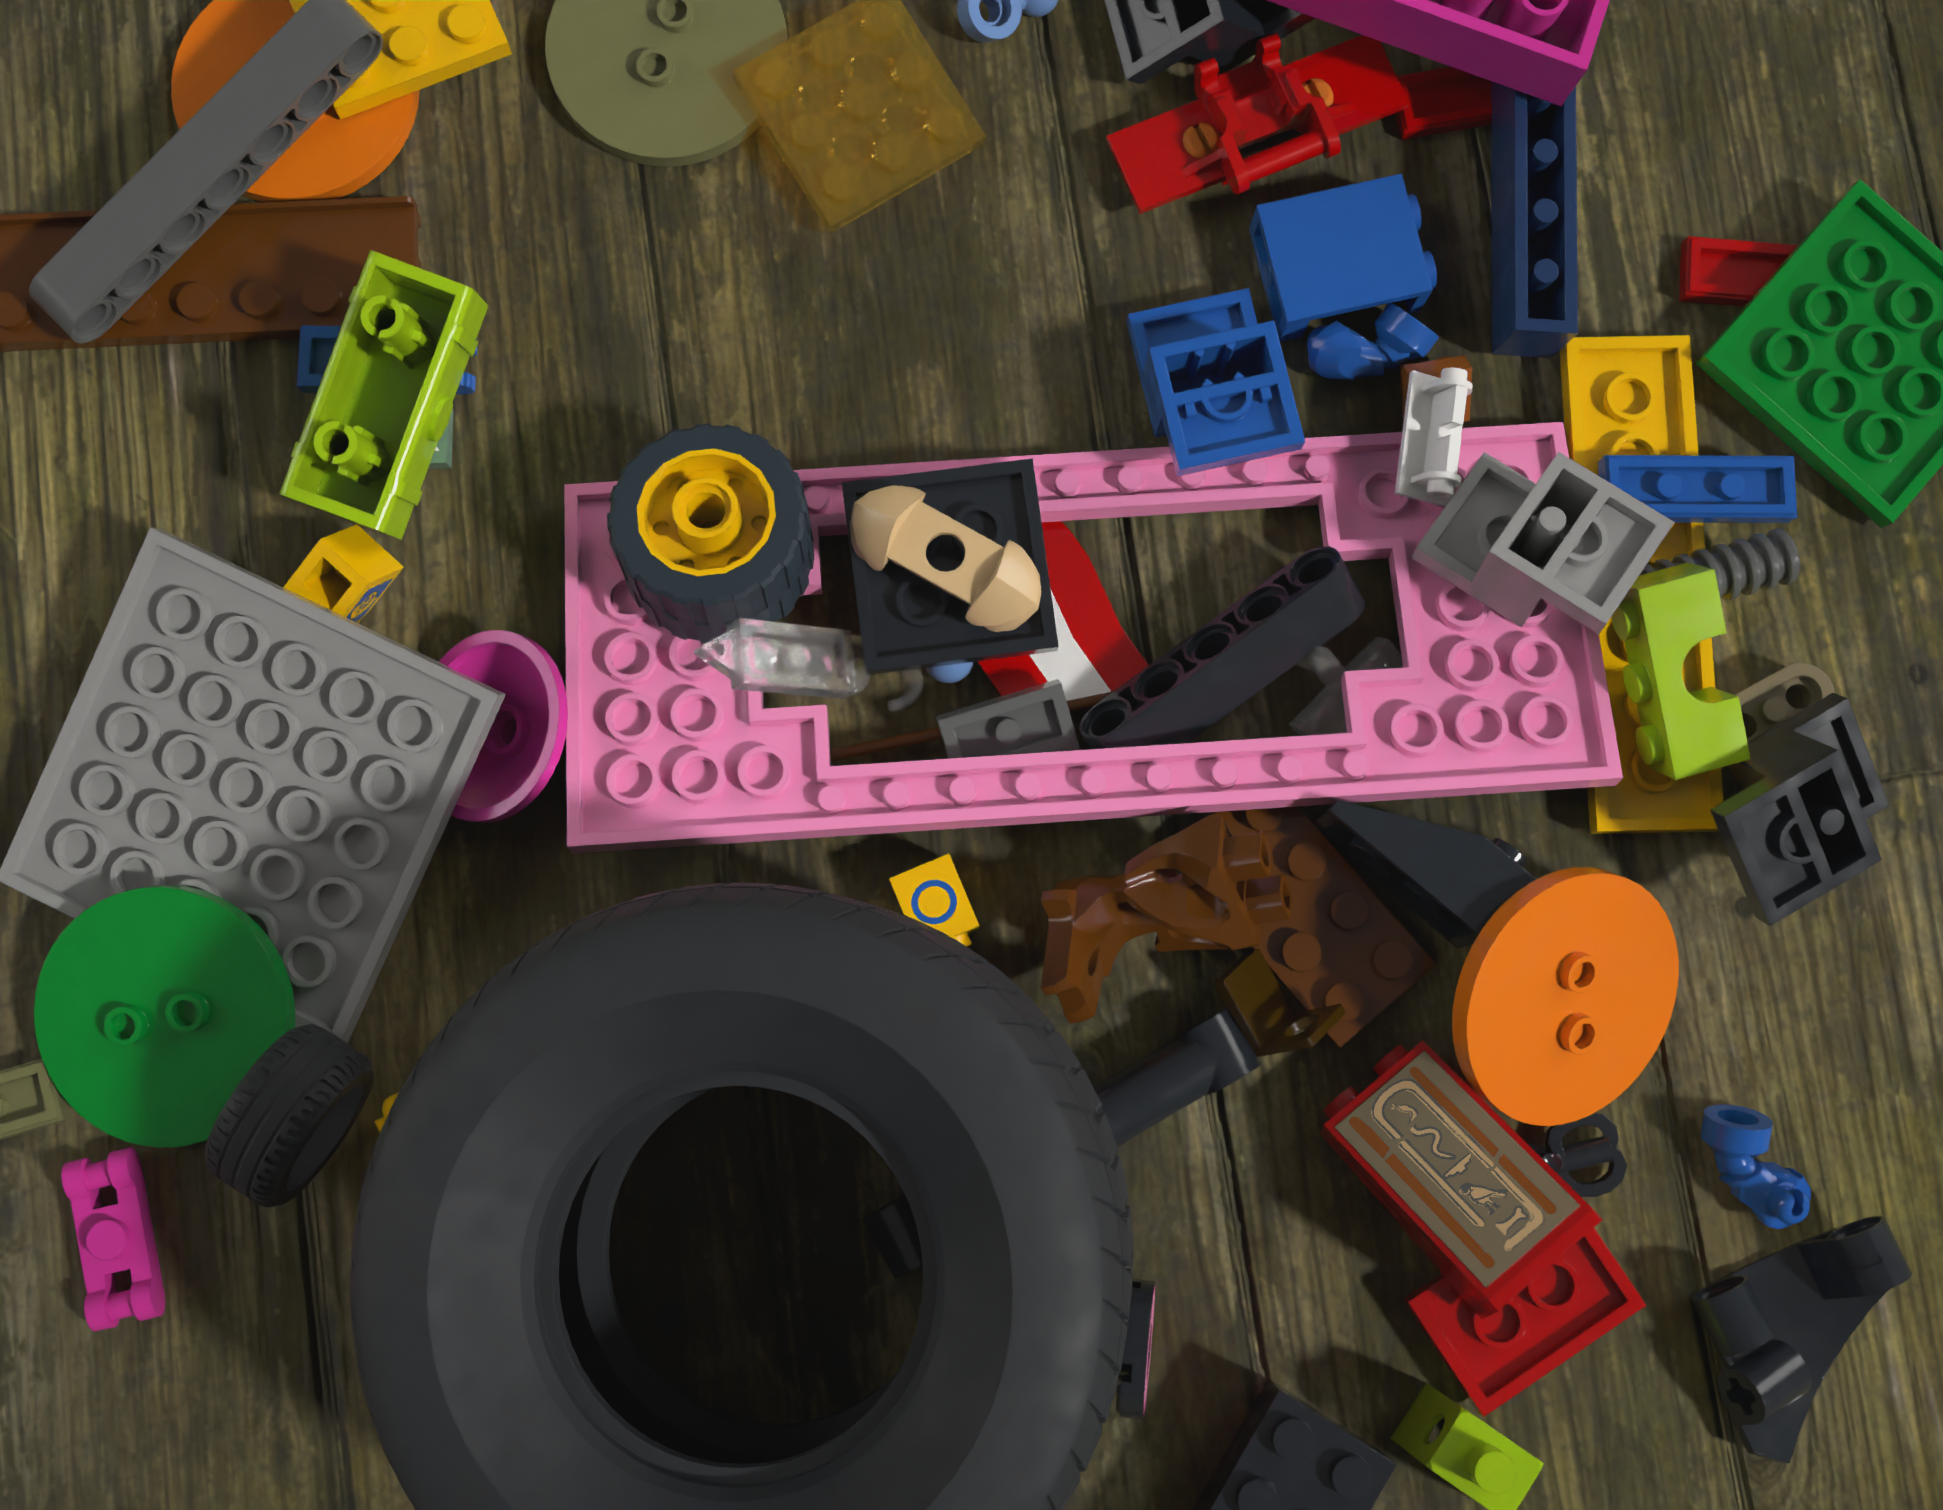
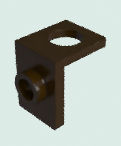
M1260 949L1247 951L1215 982L1217 990L1257 1057L1311 1048L1346 1013L1342 1004L1295 1013ZM1314 1024L1313 1026H1311V1027L1308 1028L1307 1030H1305V1031H1303V1032H1301V1033H1299V1034L1294 1035L1295 1033H1297V1032L1300 1031L1301 1029H1303V1028H1305V1027H1307V1026H1309V1025Z

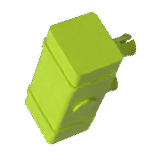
M370 250L357 286L353 287L348 302L350 304L300 439L298 442H295L290 456L292 460L279 494L402 540L414 505L418 506L423 493L420 489L437 443L449 423L453 400L469 357L474 356L478 341L476 338L488 305L474 289Z

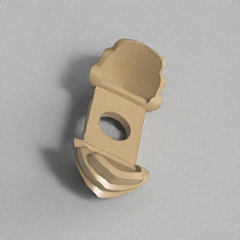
M891 485L870 491L854 502L850 520L851 543L859 558L865 560L873 570L882 571L889 560L969 604L965 617L966 620L972 625L984 626L994 632L1015 630L1038 610L1041 598L1040 574L1028 554L1017 543L1011 540L1004 546L995 543L923 503L926 493L913 487ZM951 535L963 544L965 558L958 568L943 572L929 564L926 558V549L935 537Z

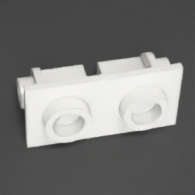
M1454 367L1444 368L1441 371V378L1414 370L1410 372L1395 494L1445 507L1454 495L1455 488L1461 485V476L1457 474L1466 397L1472 393L1473 387L1472 383L1467 381L1468 372L1466 370Z

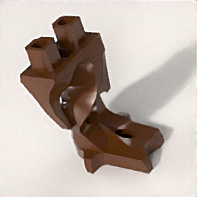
M1209 815L1177 834L1150 846L1126 863L1124 874L1118 876L1085 875L1063 879L1057 882L1054 890L1042 892L1041 902L1049 920L1040 987L1044 994H1056L1058 996L1063 1014L1070 1024L1083 1022L1094 1017L1103 978L1111 976L1112 965L1118 952L1132 938L1152 932L1157 933L1155 947L1158 952L1236 950L1259 946L1261 924L1290 919L1292 907V889L1285 875L1266 877L1271 875L1272 855L1270 845L1263 831L1232 836L1222 816Z

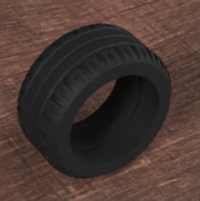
M314 1024L295 1027L283 1034L261 1055L246 1073L216 1119L205 1148L208 1170L216 1178L222 1180L247 1198L252 1199L258 1205L269 1208L283 1205L292 1200L328 1162L360 1114L374 1081L372 1063L369 1058L323 1027Z

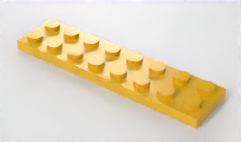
M1690 335L1574 337L1560 350L1564 430L1570 459L1599 476L1598 461L1604 455L1699 456ZM1674 523L1647 564L1652 567L1656 560L1668 559L1671 562L1675 555L1687 554L1690 557L1694 550L1705 549L1704 524ZM1610 618L1599 633L1623 778L1616 786L1587 788L1590 834L1719 831L1710 809L1724 802L1721 768L1674 780L1649 768V765L1642 760L1635 738L1636 729L1641 727L1637 703H1634L1629 697L1623 679V669L1626 665H1629L1625 643L1618 637ZM1712 637L1697 643L1685 657L1682 666V679L1688 692L1707 687L1715 688Z

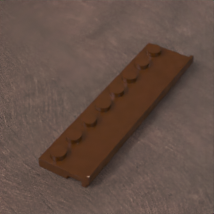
M410 196L233 204L109 330L99 338L83 344L74 342L29 296V286L36 274L99 210L1 214L0 352L300 338V326L303 325L342 326L350 304L348 302L353 287L357 286L370 250L421 268V261L418 258V228H421V216L418 213V205Z

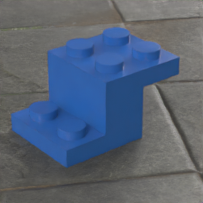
M1249 288L1128 314L1126 323L1154 437L1167 436L1177 476L1302 449L1305 444V438L1275 321L1257 323Z

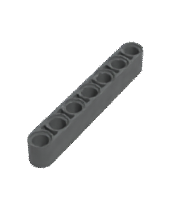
M308 0L36 274L29 286V296L76 343L91 342L103 335L373 64L382 50V34L347 0Z

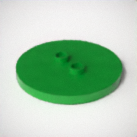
M154 885L140 887L114 894L83 911L63 930L51 947L41 969L35 992L34 1025L37 1044L42 1061L57 1090L67 1103L93 1126L123 1141L149 1147H180L208 1140L216 1119L240 1081L277 1039L295 1028L296 1022L295 1002L288 972L280 954L262 928L245 912L225 899L207 891L187 886Z

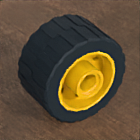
M711 423L695 424V427L682 430L678 428L667 432L666 436L655 442L650 441L640 449V453L632 461L629 460L620 472L621 477L617 485L613 486L609 498L611 506L610 512L607 513V528L612 538L610 543L632 597L639 608L642 607L646 611L648 618L658 627L663 626L671 631L672 635L684 640L689 638L698 640L701 644L716 645V642L730 641V643L744 641L746 637L756 633L762 634L771 629L773 624L780 618H785L795 608V602L800 595H804L809 584L808 576L814 565L815 555L812 544L814 540L803 485L798 473L792 470L789 459L780 449L776 450L768 443L767 439L756 433L750 434L742 431L741 427L727 424L725 426H711Z

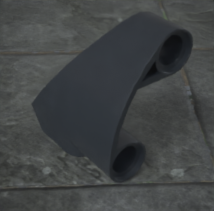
M1872 1216L1797 1242L1733 1271L1700 1289L1691 1297L1723 1364L1724 1369L1720 1371L1717 1377L1718 1389L1749 1454L1780 1463H1790L1812 1400L1843 1346L1889 1289L1904 1283L1911 1277L1912 1272L1885 1217Z

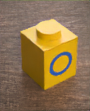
M950 854L889 878L904 915L947 934L966 947L972 945L968 934L979 930V923Z

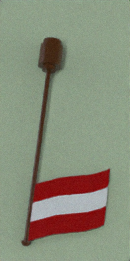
M1062 521L1042 522L1059 645L1058 651L976 662L999 696L1058 679L1062 684L1069 712L1089 709L1149 665L1121 627L1089 556L1070 529ZM939 727L834 748L830 749V761L834 762L942 739Z

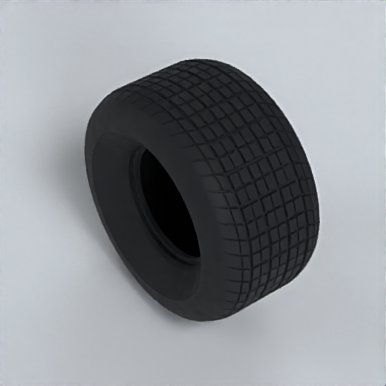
M718 883L687 886L680 889L675 888L636 897L630 901L627 900L592 913L560 929L533 945L487 980L451 1016L428 1045L400 1089L389 1111L372 1152L362 1186L351 1250L350 1308L353 1343L368 1410L380 1444L403 1491L415 1510H1062L1080 1482V1473L1085 1472L1102 1435V1423L1107 1421L1118 1384L1128 1330L1133 1274L1130 1205H1127L1129 1195L1120 1156H1118V1147L1106 1113H1102V1104L1075 1054L1060 1032L1055 1030L1053 1023L1030 997L1023 993L1022 989L994 965L989 964L986 959L956 939L898 912L824 891L788 885ZM750 1086L783 1091L807 1099L831 1111L849 1123L877 1150L896 1176L909 1202L917 1226L923 1265L922 1302L918 1324L910 1349L901 1368L886 1383L863 1400L836 1413L802 1422L776 1424L747 1421L713 1411L693 1401L674 1388L654 1369L632 1339L621 1316L610 1274L609 1237L614 1205L622 1181L643 1144L666 1119L691 1100L719 1087Z

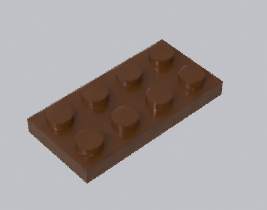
M1299 806L1220 811L1213 814L1222 816L1232 836L1263 831L1270 845L1272 855L1271 875L1266 877L1285 875L1292 889L1291 918L1262 923L1260 945L1249 948L1250 950L1260 949L1277 981L1303 1011L1342 1004L1346 1013L1325 1034L1326 1038L1335 1048H1341L1436 965L1432 958Z

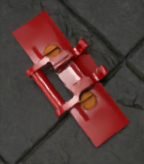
M1274 33L1258 39L1255 57L1251 63L1218 75L1219 67L1214 57L1197 63L1194 68V90L1197 100L1106 136V141L1139 215L1218 183H1221L1222 186L1229 184L1232 191L1238 195L1248 191L1250 183L1321 154L1327 159L1338 155L1341 152L1339 135L1407 109L1409 102L1381 42L1360 35L1282 66L1279 57L1281 41L1278 34ZM1293 128L1303 133L1301 136L1243 159L1239 152L1242 148L1265 141L1270 137Z

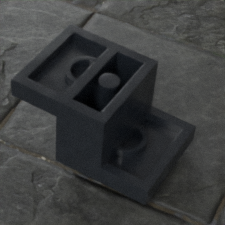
M1105 0L1126 80L1140 85L1187 56L1202 61L1214 57L1218 67L1231 70L1255 55L1258 39L1277 33L1281 40L1316 19L1267 0Z
M1835 693L1829 694L1747 742L1750 760L1728 765L1739 793L1710 809L1755 917L1769 926L1882 860L1866 819L1890 805L1849 700Z

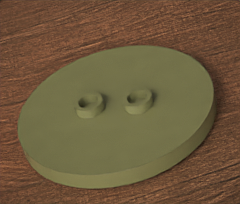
M555 0L547 24L545 54L549 76L560 104L574 125L589 140L600 148L625 160L643 165L668 167L695 164L719 156L739 145L759 128L775 106L783 89L789 62V42L786 22L779 0Z

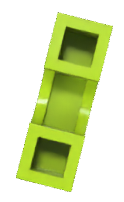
M1684 563L1638 576L1611 616L1618 637L1625 643L1629 665H1626L1623 669V679L1629 697L1634 703H1637L1641 727L1636 729L1635 738L1642 760L1649 765V768L1674 780L1750 760L1739 696L1713 687L1688 692L1682 679L1683 662L1692 647L1702 640L1727 633L1715 569Z

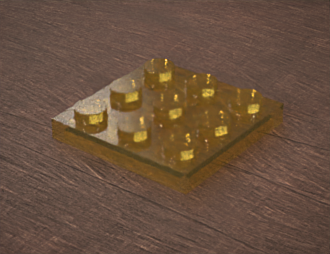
M857 0L733 70L735 84L830 234L983 146L986 139L985 133L901 0Z

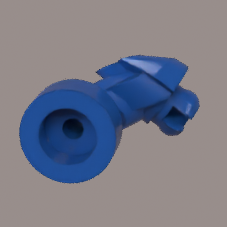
M1388 303L1374 322L1377 335L1375 343L1365 339L1338 321L1330 325H1320L1313 329L1306 343L1309 353V367L1313 372L1326 379L1355 380V378L1383 377L1384 368L1392 370L1408 360L1425 358L1439 339V336L1398 306Z
M1725 1104L1708 1106L1704 1110L1700 1136L1713 1150L1719 1172L1722 1173L1719 1179L1730 1187L1731 1194L1749 1206L1757 1219L1770 1228L1782 1229L1804 1220L1809 1213L1811 1189L1805 1177L1793 1168L1781 1167L1774 1162H1758L1754 1159V1157L1767 1152L1769 1149L1773 1125L1772 1120L1763 1113L1746 1107Z

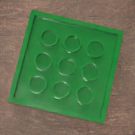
M1859 179L1836 201L1695 364L1880 528L1894 523L1943 465V251Z

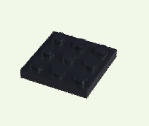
M1033 458L842 482L866 675L1058 651L1059 645ZM891 485L913 487L926 493L923 503L1001 546H1004L1009 540L1017 543L1028 554L1040 574L1041 598L1038 610L1015 630L994 632L984 626L972 625L966 620L965 617L969 604L889 560L882 571L873 570L865 560L859 558L851 543L850 520L854 502L870 491ZM940 535L928 544L926 558L933 568L948 572L955 570L962 564L965 558V549L956 537Z

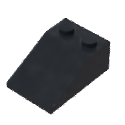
M1340 800L1321 812L1312 821L1336 849L1455 948L1473 945L1492 915L1517 891L1536 880L1533 875L1524 869V866L1527 864L1525 857L1512 845L1499 838H1495L1491 842L1483 835Z

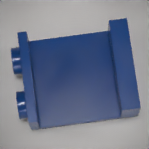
M1402 174L1257 205L1249 232L1272 320L1275 321L1280 342L1302 338L1311 320L1405 300L1408 314L1421 311L1433 288L1436 286L1437 272L1430 251L1423 252L1417 232L1421 227L1419 203L1413 193L1407 194Z

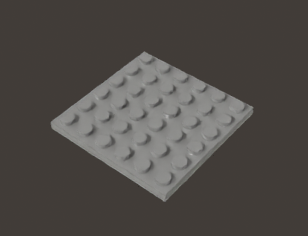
M150 527L0 868V882L74 919L83 911L105 898L140 887L154 885L187 886L219 896L250 916L270 938L280 954L292 985L295 1002V1027L314 1024L323 1027L328 1032L342 1039V1041L348 1043L506 694L163 529Z

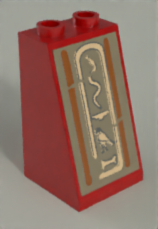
M1423 1040L1409 1052L1402 1044L1395 1047L1372 1068L1373 1072L1379 1077L1360 1094L1353 1086H1350L1323 1110L1329 1120L1323 1125L1320 1133L1321 1136L1481 1319L1503 1308L1603 1220Z

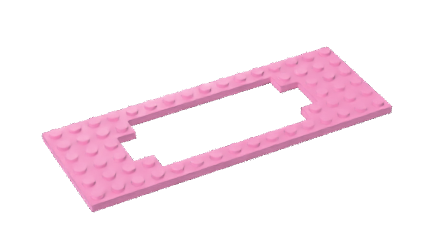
M1563 422L1462 428L1457 474L1461 476L1462 484L1485 452L1536 484L1558 452L1569 458ZM1402 432L1305 438V444L1301 450L1182 476L1176 475L1170 447L793 470L798 473L803 485L814 540L812 542L815 555L813 569L810 570L808 576L809 584L804 595L823 594L820 536L848 535L842 482L1033 458L1041 522L1318 505L1323 547L1330 546L1337 549L1343 561L1386 558L1389 561L1403 668L1344 671L1341 678V688L1347 733L831 766L827 705L764 709L761 634L756 633L746 637L744 641L735 643L726 641L716 642V645L701 644L698 640L689 638L684 640L676 637L663 626L658 627L648 618L646 611L642 607L639 608L622 573L610 543L612 538L607 528V513L610 512L611 506L609 498L613 486L617 485L618 481L564 484L566 697L568 707L566 732L567 847L572 854L1334 804L1338 800L1358 803L1616 786L1623 778L1599 634L1543 599L1539 601L1524 625L1520 627L1411 558L1416 547L1445 507L1395 494Z

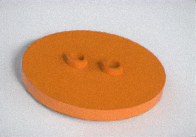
M213 0L201 11L186 32L177 51L173 66L171 98L179 130L295 14L289 0ZM420 90L342 120L332 104L243 196L265 203L340 199L357 191L380 175L401 151L415 122Z
M1572 867L1549 873L1532 881L1511 896L1492 915L1474 941L1465 959L1455 991L1452 1012L1453 1043L1461 1071L1469 1085L1486 1103L1523 1123L1537 1126L1563 1125L1590 1116L1604 1108L1637 1079L1653 1057L1666 1032L1676 1000L1679 978V958L1674 931L1666 912L1654 896L1641 885L1613 872L1593 867Z

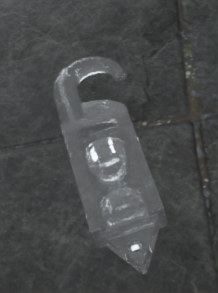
M739 618L726 627L727 632L694 651L696 656L731 679V689L845 699L862 692L870 678V675H866L861 635H853L851 630ZM921 669L900 671L905 680V690L900 698L892 699L888 702L887 707L890 711H906L916 704L923 688Z

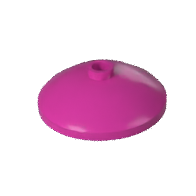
M489 630L465 638L450 649L439 661L506 694L451 814L455 818L478 823L496 822L513 816L529 805L540 794L559 762L565 743L568 721L565 686L555 662L546 650L532 639L504 630Z

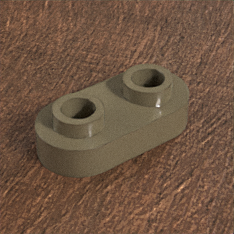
M1796 663L1734 694L1739 696L1743 721L1747 725V742L1829 694L1835 693L1833 684L1827 674L1814 665ZM1788 688L1795 690L1800 695L1801 705L1799 709L1793 708L1788 704L1786 700Z

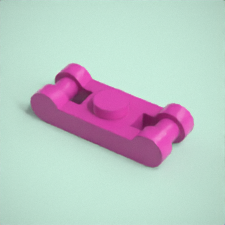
M129 1147L112 1151L106 1160L94 1163L89 1158L66 1162L62 1167L61 1178L65 1194L71 1200L87 1293L84 1300V1313L89 1328L94 1332L116 1327L120 1319L135 1316L139 1321H144L162 1316L166 1305L165 1292L144 1174L138 1152L135 1148ZM112 1185L116 1189L118 1204L102 1207L99 1188ZM130 1269L132 1278L130 1290L117 1292L114 1273Z

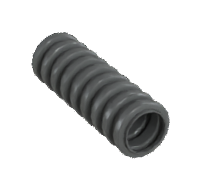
M1776 528L1770 530L1766 536L1757 533L1751 535L1747 541L1745 539H1735L1728 546L1726 544H1716L1709 551L1706 549L1694 550L1690 557L1687 554H1678L1672 558L1671 562L1668 559L1656 560L1652 567L1646 564L1640 575L1684 563L1713 568L1716 573L1720 599L1722 597L1724 600H1733L1740 595V592L1743 595H1752L1759 588L1770 590L1774 589L1778 583L1781 585L1793 584L1799 574L1800 558L1793 539L1783 529Z

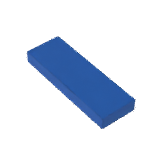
M1604 455L1598 461L1599 476L1675 523H1790L1797 518L1794 456Z

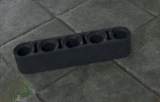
M1330 546L1318 547L1303 553L1095 704L1085 713L1079 727L1081 735L1091 749L1189 743L1352 624L1364 610L1365 600L1337 549Z

